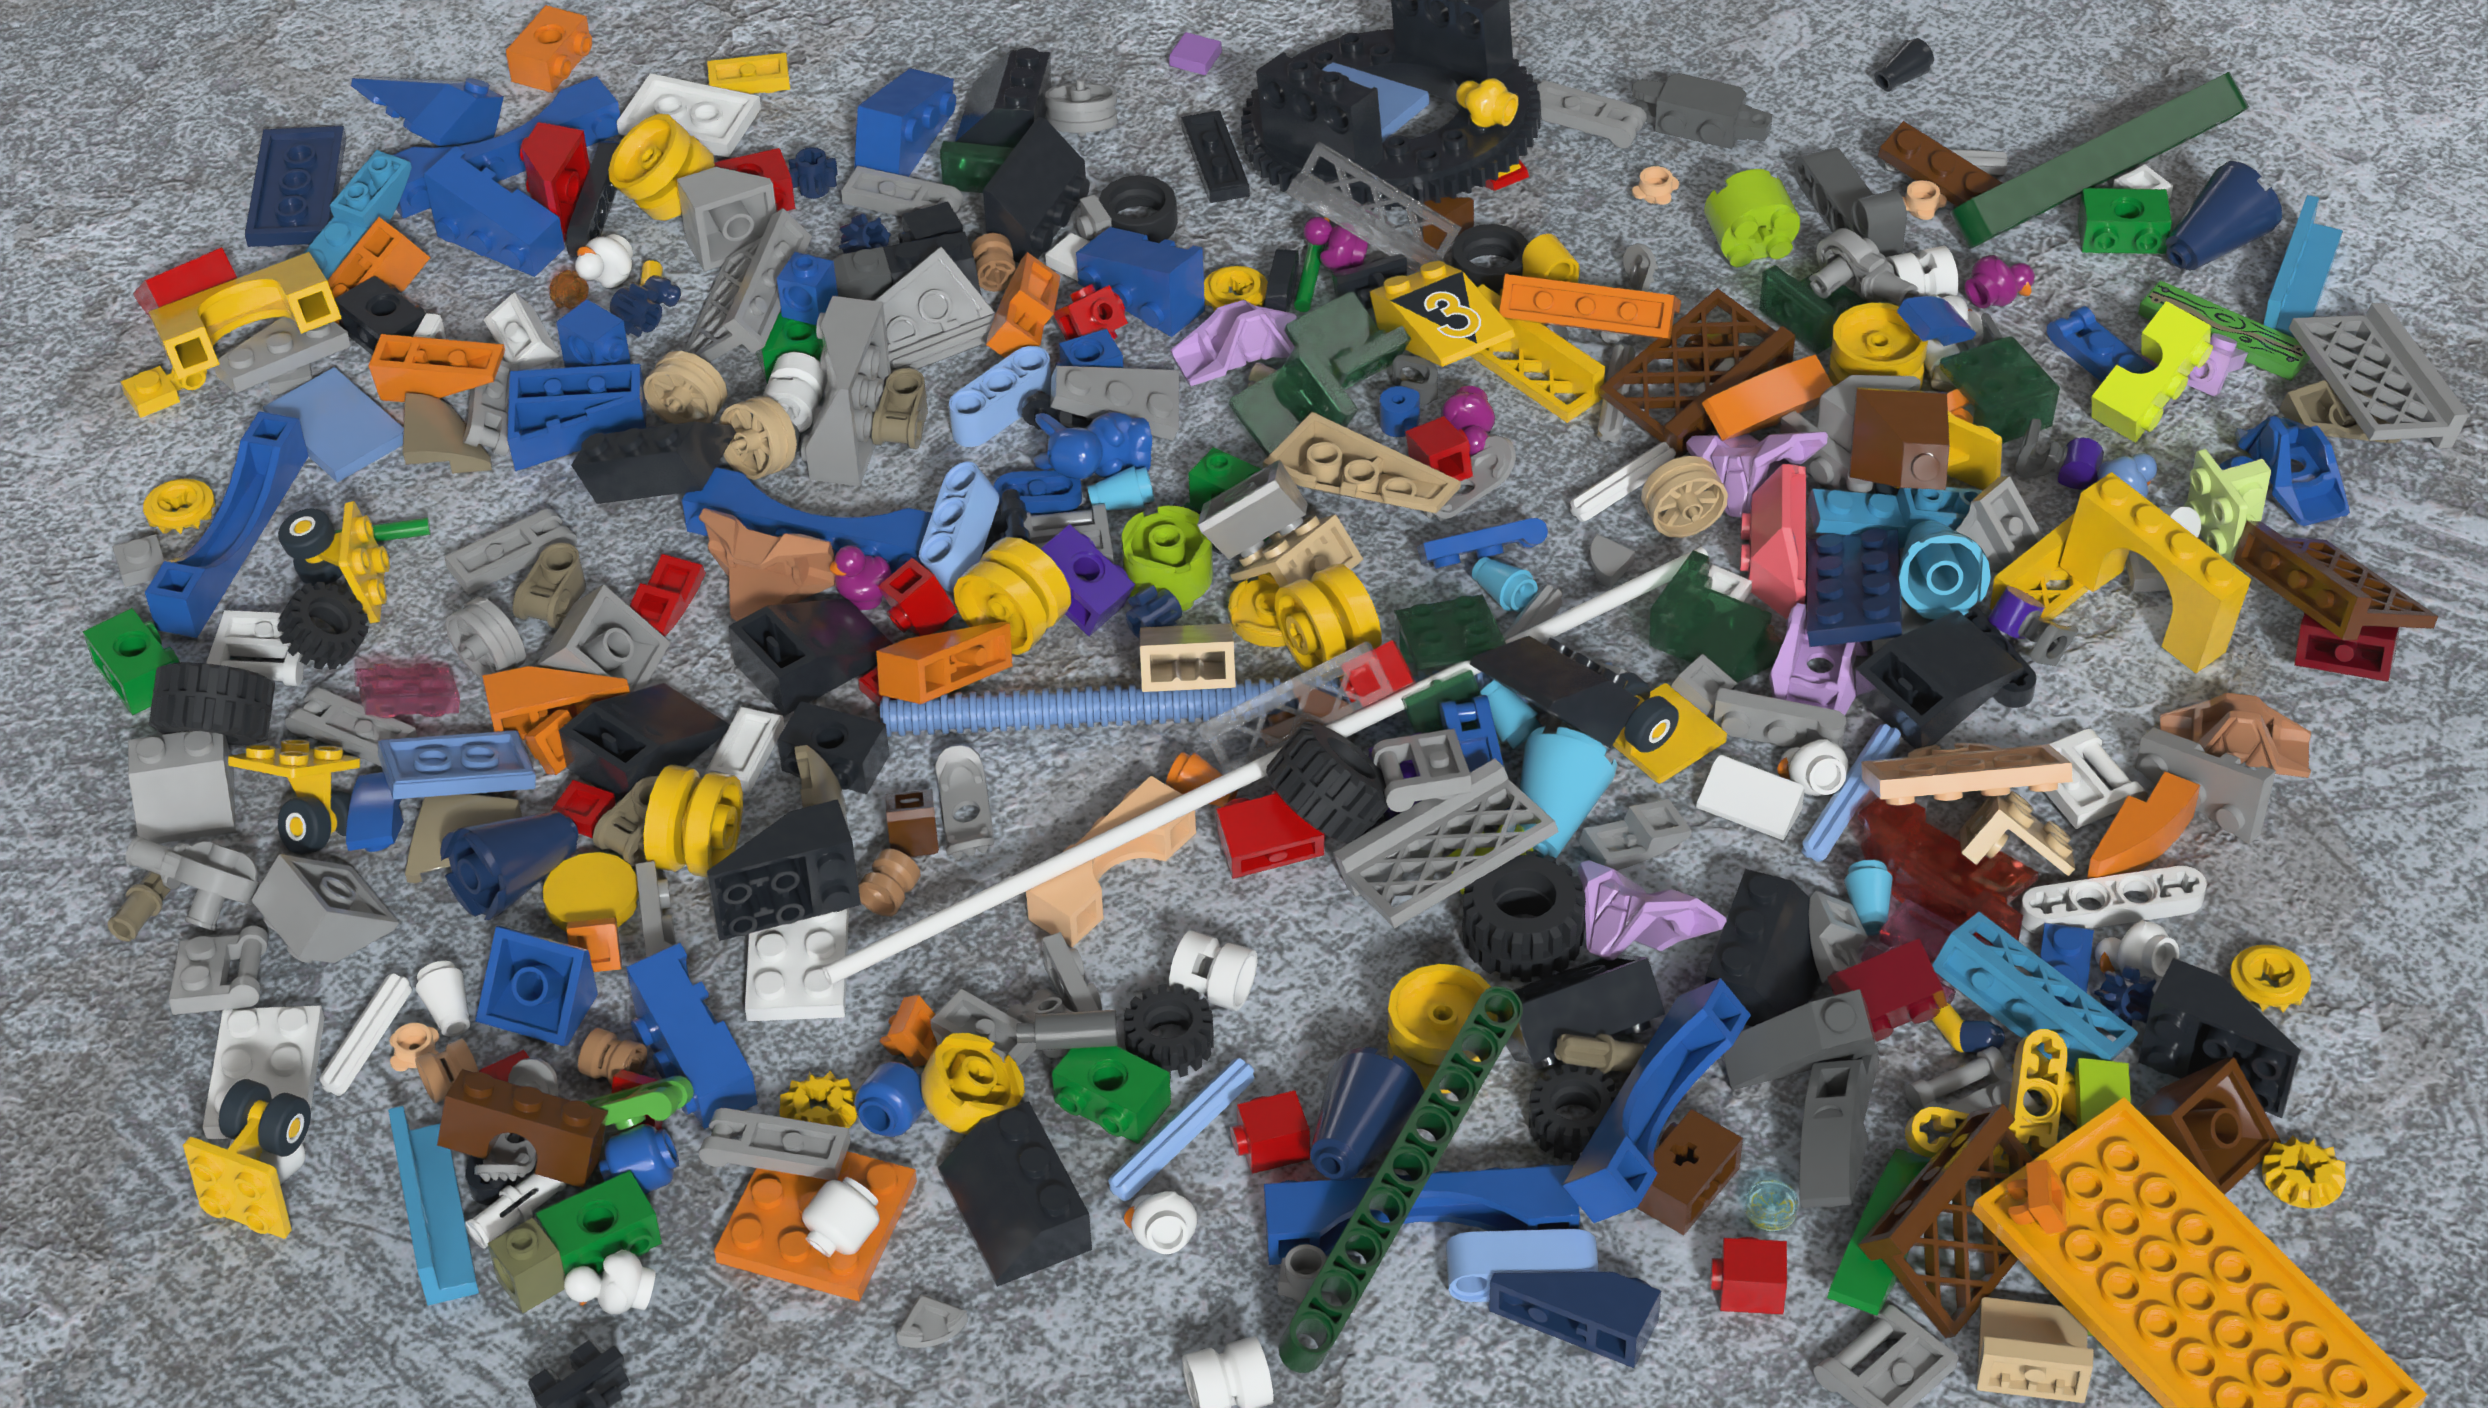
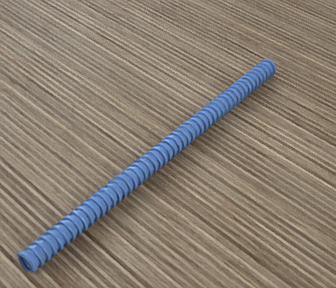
M1607 662L1605 664L1612 665V662ZM1438 670L1432 671V675L1438 673L1439 671H1438ZM1418 671L1417 676L1413 677L1417 683L1431 675H1425L1424 671ZM1481 672L1404 709L1405 713L1412 712V708H1419L1420 712H1426L1427 707H1433L1434 711H1440L1439 704L1441 702L1454 700L1456 705L1471 702L1472 697H1475L1494 680ZM1331 675V680H1324L1323 676H1317L1316 681H1309L1308 676L1302 677V681L1350 701L1340 679H1338V675ZM1288 677V682H1280V678H1273V683H1266L1265 678L1259 679V683H1251V679H1245L1244 684H1237V680H1235L1236 688L1142 692V689H1136L1135 684L1129 685V689H1121V685H1115L1114 690H1107L1106 686H1100V691H1093L1092 687L1088 686L1085 687V691H1078L1077 687H1071V692H1064L1063 688H1057L1056 693H1049L1048 688L1042 689V693H1035L1034 689H1028L1027 694H1020V690H1013V695H1006L1005 690L999 691L998 695H991V691H984V696H977L976 692H970L969 697H963L962 693L958 692L955 693V697H948V694L940 696V698H935L923 704L900 699L890 700V697L883 696L882 701H880V722L886 724L887 737H891L892 732H898L899 736H906V731H913V735H920L921 731L927 730L928 735H934L935 730H942L943 734H949L950 729H956L957 733H964V729L971 728L972 733H977L979 728H985L986 732H992L993 727H1000V731H1007V727L1014 726L1015 731H1021L1022 726H1029V730H1036V725H1043L1044 729H1050L1053 724H1058L1059 729H1064L1065 724H1072L1073 728H1079L1080 723H1087V727H1094L1096 722H1101L1102 727H1107L1109 722H1116V726H1122L1123 721H1130L1131 725H1137L1139 720H1145L1146 725H1151L1152 720H1159L1160 724H1166V719H1174V723H1180L1183 718H1188L1189 723H1194L1195 718H1203V722H1209L1210 717H1217V721H1224L1226 716H1231L1232 721H1238L1239 716H1246V720H1252L1253 715H1260L1261 719H1267L1269 714H1278L1290 708H1294L1295 713H1303L1290 681L1292 677ZM1520 697L1526 704H1528L1527 700ZM1360 700L1354 703L1356 710L1364 708Z

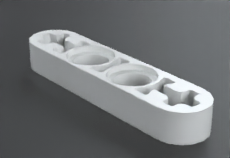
M2173 866L2037 886L2029 889L2022 898L2019 914L2020 922L2028 931L2042 935L2044 923L2091 929L2139 922L2141 920L2194 913L2201 908L2207 883L2203 874L2195 868ZM2139 891L2147 895L2149 900L2144 903L2131 902L2124 896V893ZM2084 897L2093 898L2099 901L2102 907L2096 910H2088L2081 907L2077 901Z

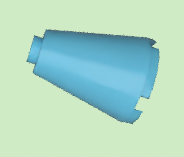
M1926 520L1916 524L1907 535L1898 569V580L1902 597L1918 614L1928 619L1936 620L1956 610L1960 611L1963 615L1969 613L1968 609L1978 601L1981 602L1987 594L1991 579L1989 562L1984 551L1971 538L1940 522Z
M1540 727L1529 734L1525 744L1519 789L1555 821L1559 831L1534 846L1532 852H1537V857L1544 858L1546 855L1557 858L1613 781L1618 764L1615 758L1610 763L1605 757L1607 748L1602 743L1584 733L1558 727L1555 734H1542L1545 727ZM1534 823L1519 825H1521L1524 831H1526L1537 824Z

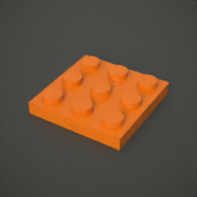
M847 1151L837 1180L842 1182L845 1177H849L868 1189L879 1201L875 1208L879 1213L880 1221L855 1254L843 1255L834 1251L831 1257H827L816 1250L805 1239L810 1231L802 1220V1213L821 1187L830 1180L756 1168L714 1249L716 1263L860 1302L917 1183L916 1169Z

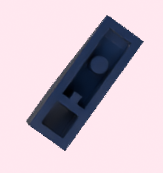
M1615 1272L1494 1273L1490 1280L1489 1311L1635 1368L1659 1321L1661 1290L1651 1287L1641 1279L1628 1278Z

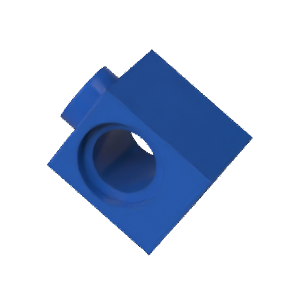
M794 252L777 277L781 313L784 318L817 325L819 314L821 312L826 313L832 296H838L834 261Z
M1107 329L1059 343L1060 361L1056 362L1055 368L1056 366L1124 368L1123 354Z

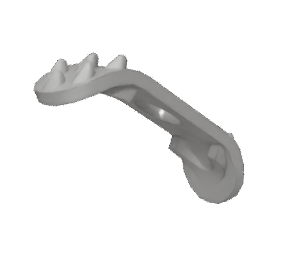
M1640 243L1633 244L1626 249L1623 256L1624 268L1630 278L1629 287L1633 290L1648 292L1650 283L1655 281L1653 274L1658 269V265L1652 251L1646 245ZM1599 331L1602 340L1607 343H1616L1626 337L1633 336Z
M1499 435L1488 437L1484 449L1471 457L1473 477L1461 481V485L1473 486V491L1465 495L1454 494L1437 513L1423 511L1424 515L1429 519L1435 515L1439 521L1452 518L1500 486L1510 475L1516 460L1515 448L1512 442L1506 437Z
M964 744L951 745L938 755L935 768L941 796L947 845L945 848L947 856L952 855L959 860L963 852L968 856H974L977 849L985 854L988 847L994 845V832L986 776L980 755L970 746ZM974 805L980 809L978 816L969 822H958L954 819L957 810L963 806Z
M527 1058L513 1066L508 1076L509 1083L534 1087L543 1093L558 1097L556 1072L549 1063L540 1058ZM502 1133L487 1159L483 1160L484 1164L474 1167V1174L480 1175L484 1181H489L490 1177L493 1180H497L500 1177L504 1181L508 1178L511 1181H515L517 1175L524 1177L525 1174L532 1171L537 1161V1153L533 1145L528 1140L520 1143H511L507 1141L510 1133Z

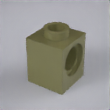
M533 1217L487 1243L497 1281L522 1313L527 1312L565 1289V1274L560 1253Z

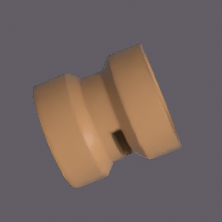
M984 234L978 237L971 246L979 285L986 291H1003L1007 289L1016 271L1012 246L1008 238L1002 234Z
M895 849L881 851L872 864V872L865 874L858 884L861 903L870 911L881 916L891 917L897 914L905 901L904 893L912 891L921 877L918 865L901 851Z
M595 1028L587 1036L581 1047L578 1058L579 1072L593 1079L605 1077L611 1085L613 1083V1076L622 1069L642 1075L647 1061V1049L640 1042L632 1039L620 1041L613 1032L603 1028Z
M462 1038L447 1044L445 1051L435 1055L428 1052L415 1058L419 1076L434 1104L445 1100L447 1092L462 1069L479 1072L474 1057Z

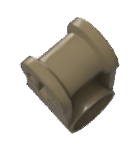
M902 368L888 376L880 404L876 408L873 417L872 441L874 445L881 446L884 442L908 444L910 449L919 448L924 423L928 415L925 379L919 371L911 368Z
M556 543L546 547L541 552L530 573L520 583L515 592L513 614L516 618L526 620L532 617L547 621L549 627L555 629L560 627L572 605L578 601L586 589L579 552L575 546L569 543Z
M649 776L637 782L619 803L600 818L594 829L593 842L595 846L603 850L612 849L622 855L624 861L635 868V864L647 861L644 853L643 836L645 816L650 795L658 776Z

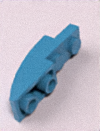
M376 150L329 205L334 217L303 252V254L310 252L327 280L378 217L389 224L412 169L409 161Z
M1946 487V490L1900 488L1897 496L1812 489L1807 503L1816 533L1852 535L1861 534L1874 528L1886 531L1898 529L1900 548H1904L1909 531L1913 526L1922 521H1937L1956 531L1969 513L1971 502L1983 490Z

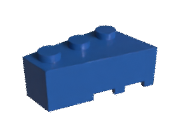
M454 146L424 173L437 237L471 250L480 256H485L507 265L511 269L519 270L535 277L565 249L559 217L518 188L511 193L494 181L496 173L487 167L482 171L478 170L463 159L465 152Z
M640 363L510 371L507 441L515 472L581 450L582 443L593 434H608L626 431L631 428H646L647 400L643 390L644 380Z
M678 943L626 967L637 1018L631 1021V1026L637 1041L646 1047L650 1046L653 1050V1061L662 1079L682 1076L691 1082L694 1090L693 1098L681 1109L686 1115L694 1113L703 1129L709 1127L715 1110L728 1108L744 1111L757 1105L758 1101L751 1069L725 1022L721 1021L718 1023L703 1001L709 997V993L702 981L692 985L686 963L687 954L681 943Z

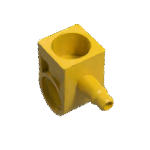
M1549 233L1542 234L1534 238L1526 246L1522 256V276L1578 283L1579 263L1555 235ZM1503 288L1500 290V296H1501V297H1502Z

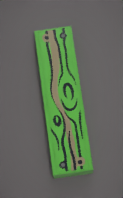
M2161 280L2142 300L2139 306L2138 315L2152 320L2167 301L2211 325V337L2213 333L2237 341L2236 348L2248 352L2245 359L2246 362L2289 381H2292L2310 360V357L2297 339Z

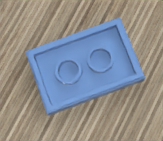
M1337 63L1329 64L1322 69L1327 72H1339L1349 77L1350 81L1371 89L1373 87L1378 89L1382 143L1430 104L1428 91Z
M335 367L263 406V410L266 413L299 418L309 458L337 483L403 446L404 428Z
M516 730L378 741V758L393 800L535 789L536 774L520 735Z

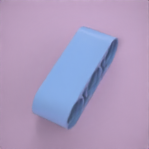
M1038 346L1022 347L954 393L949 400L953 440L964 447L979 446L1022 417V403L1026 398L1038 391L1051 395L1049 353Z
M969 461L959 463L947 472L919 551V558L922 564L935 575L942 588L950 592H954L953 588L958 578L972 565L980 561L1000 497L997 490L979 467Z
M1581 1229L1464 1232L1451 1237L1446 1244L1449 1293L1455 1299L1465 1302H1489L1490 1280L1494 1273L1599 1272L1596 1238L1590 1232Z

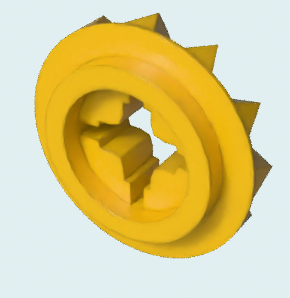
M1228 266L1220 268L1209 274L1204 280L1205 305L1212 306L1215 311L1218 307L1245 300L1254 306L1263 307L1264 300H1266L1268 281L1259 271L1249 267ZM1229 287H1231L1233 291H1236L1237 294L1242 295L1236 296L1234 293H1229Z
M175 479L157 486L147 495L143 504V512L150 527H158L163 534L168 533L172 529L182 534L185 528L193 527L199 529L201 520L212 519V508L216 506L212 490L205 483L195 479Z
M2256 945L2244 949L2234 958L2230 969L2231 986L2240 991L2241 995L2249 1002L2254 1001L2258 1003L2262 1012L2269 1006L2278 1008L2282 1013L2291 1004L2300 1006L2311 985L2310 971L2305 962L2292 951L2275 945ZM2263 971L2271 980H2279L2277 988L2271 986L2268 981H2261Z
M809 1071L806 1080L801 1082L791 1080L788 1092L780 1094L779 1114L783 1118L851 1128L858 1117L854 1105L856 1092L853 1090L848 1078L836 1079L831 1071L824 1077H815ZM827 1098L828 1109H823L820 1106L810 1108L809 1099L821 1102Z
M2292 1135L2284 1144L2274 1142L2270 1152L2264 1157L2262 1164L2263 1180L2271 1193L2283 1202L2299 1208L2312 1209L2331 1204L2342 1194L2347 1180L2345 1179V1162L2337 1160L2334 1147L2324 1149L2318 1146L2315 1137L2308 1142H2300ZM2298 1161L2304 1163L2307 1169L2314 1170L2312 1183L2302 1170H2296Z

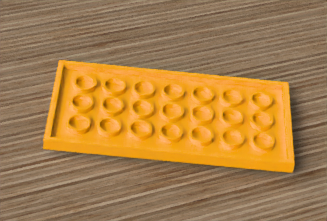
M2125 1097L2031 1161L2036 1162L2047 1159L2064 1184L2067 1231L2046 1234L2037 1220L2030 1224L2019 1225L2008 1214V1208L2020 1206L2027 1200V1198L2014 1200L2007 1190L2008 1183L2017 1179L2027 1180L2026 1165L1974 1202L1972 1212L2163 1408H2418L2423 1404L2428 1395Z

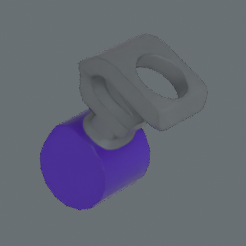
M2032 419L2022 439L2015 469L2019 476L2025 479L2045 476L2053 468L2059 473L2058 482L2061 485L2078 490L2087 489L2098 481L2097 473L2104 456L2103 448L2098 442L2090 438L2081 437L2069 441L2066 447L2061 448L2059 443L2052 441L2049 449L2043 455H2040L2035 451L2034 447L2038 441L2041 420Z
M2007 586L1987 619L1996 628L2014 638H2027L2031 642H2037L2030 654L2031 659L2039 664L2056 666L2077 634L2078 629L2044 620L2041 618V614L2045 609L2042 603L2017 588Z

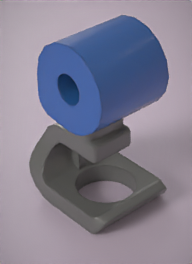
M1398 355L1393 360V385L1395 387L1386 389L1380 395V428L1386 435L1405 437V431L1417 427L1420 422V405H1426L1438 399V370L1436 364L1426 359ZM1402 368H1415L1422 373L1424 379L1419 381L1412 380L1405 376Z

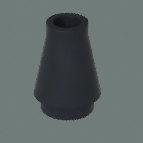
M1919 38L1903 41L1882 68L1875 72L1874 77L1877 84L1884 91L1890 92L1899 85L1927 74L1930 71V66L1934 63L1933 52L1927 43Z

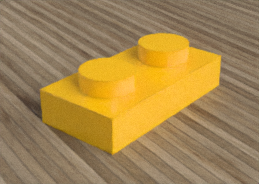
M786 53L707 61L709 86L747 94L774 93L790 90Z

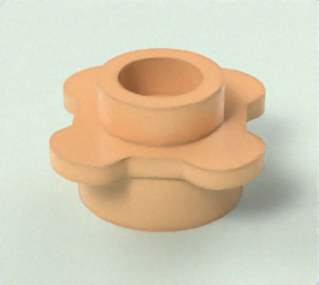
M1651 166L1645 168L1640 173L1639 185L1632 188V195L1649 203L1668 204L1671 202L1672 191L1679 188V181L1673 177L1668 169L1660 166Z
M1924 180L1909 184L1906 196L1902 197L1906 211L1922 220L1932 219L1935 211L1938 208L1945 207L1947 203V198L1940 194L1939 187L1932 182Z
M408 1023L398 1028L389 1040L390 1045L394 1048V1056L390 1059L391 1067L396 1071L417 1068L415 1058L428 1052L435 1055L439 1054L435 1050V1043L439 1040L438 1031L421 1023Z

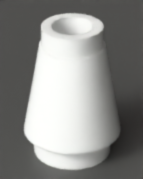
M437 961L422 968L417 974L416 992L441 1029L442 1034L451 1037L464 1033L470 1027V1021L468 1018L462 971L455 968V965L450 961Z

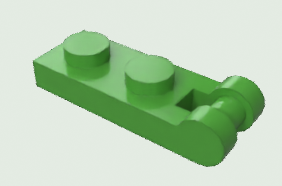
M673 1076L583 1102L591 1107L608 1111L606 1126L615 1123L617 1130H622L643 1122L647 1114L657 1121L669 1118L677 1109L691 1101L694 1090L688 1079L682 1076Z

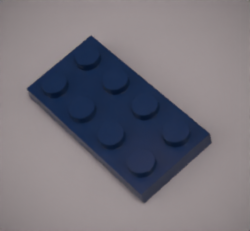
M344 126L263 129L245 229L248 247L310 245L334 216L329 205L338 196L347 139Z
M1874 528L1861 534L1841 536L1832 533L1822 535L1817 539H1808L1807 634L1809 647L1890 639L1903 635L1902 598L1898 580L1900 565L1898 529L1886 531Z

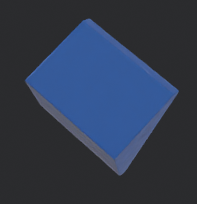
M496 926L475 1022L560 1046H568L598 995L589 950L503 926Z

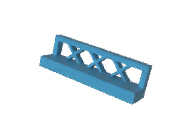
M2311 195L2306 196L2269 297L2264 320L2265 326L2293 338L2295 337L2289 330L2293 318L2315 316L2343 230L2314 223L2319 197Z
M1981 912L1976 913L1950 934L1932 965L1938 975L2023 1039L2039 1029H2049L2056 1032L2067 1046L2066 1071H2069L2074 1076V1067L2078 1058L2113 1061L2134 1041L2139 1033ZM1975 932L1979 933L1991 942L1993 946L1983 944L1972 934ZM2015 966L2025 968L2033 977L2024 975ZM2055 996L2063 997L2073 1007L2063 1005L2055 999ZM2095 1026L2105 1029L2117 1039L2112 1042L2097 1031ZM2044 1043L2036 1046L2046 1058L2052 1059V1054L2044 1052Z
M403 1106L388 1109L415 1260L427 1305L479 1294L451 1149L437 1146L441 1123L410 1130Z

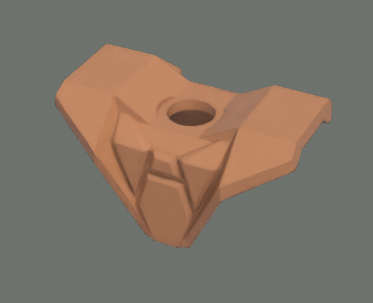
M703 508L699 515V520L705 524L708 533V550L729 577L730 615L735 621H739L767 605L797 603L835 586V574L830 571V564L835 560L831 542L803 534H784L782 537H775L747 529L735 516Z
M2224 693L2205 702L2160 714V730L2199 743L2205 753L2219 758L2227 753L2239 757L2241 764L2245 762V765L2249 767L2260 768L2264 766L2275 770V774L2309 778L2311 769H2309L2311 731L2268 707L2258 696Z

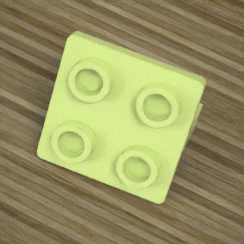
M2206 449L2196 451L2194 466L2190 471L2188 499L2184 507L2194 509L2201 520L2200 534L2206 541V545L2237 567L2233 559L2246 521L2262 520L2271 469L2263 459L2221 470Z

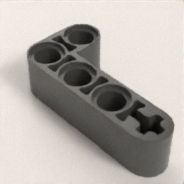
M1838 147L1806 154L1795 159L1794 170L1798 185L1831 232L1839 228L1849 229L1861 238H1868L1873 241L1879 252L1885 257L1902 254L1907 211L1904 200L1897 190L1893 189L1873 195Z

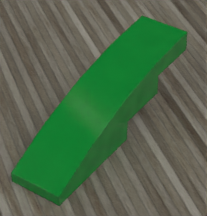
M1896 1148L1848 1244L1830 1286L1828 1299L1878 1316L1898 1278L1882 1258L1870 1261L1858 1244L1921 1172L1930 1159ZM1908 1253L1904 1256V1259H1905L1906 1261H1907Z

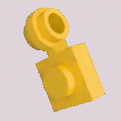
M158 366L120 382L124 395L138 416L142 418L179 403L178 390L183 388L186 390H196L205 383L207 369L178 380L173 368L171 374L166 375L161 366Z

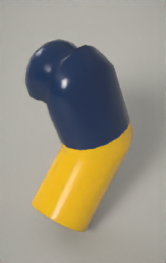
M646 261L642 266L640 286L645 285L658 292L659 296L655 302L659 305L664 303L668 307L675 306L680 299L681 289L679 286L671 284L669 279L662 277L663 267L659 262Z
M1947 1003L1948 1006L1940 1009V1013L1936 1017L1931 1019L1950 1045L1961 1053H1978L1991 1046L1999 1050L2005 1041L2004 1031L1999 1025L1984 1020H1963L1949 1003Z

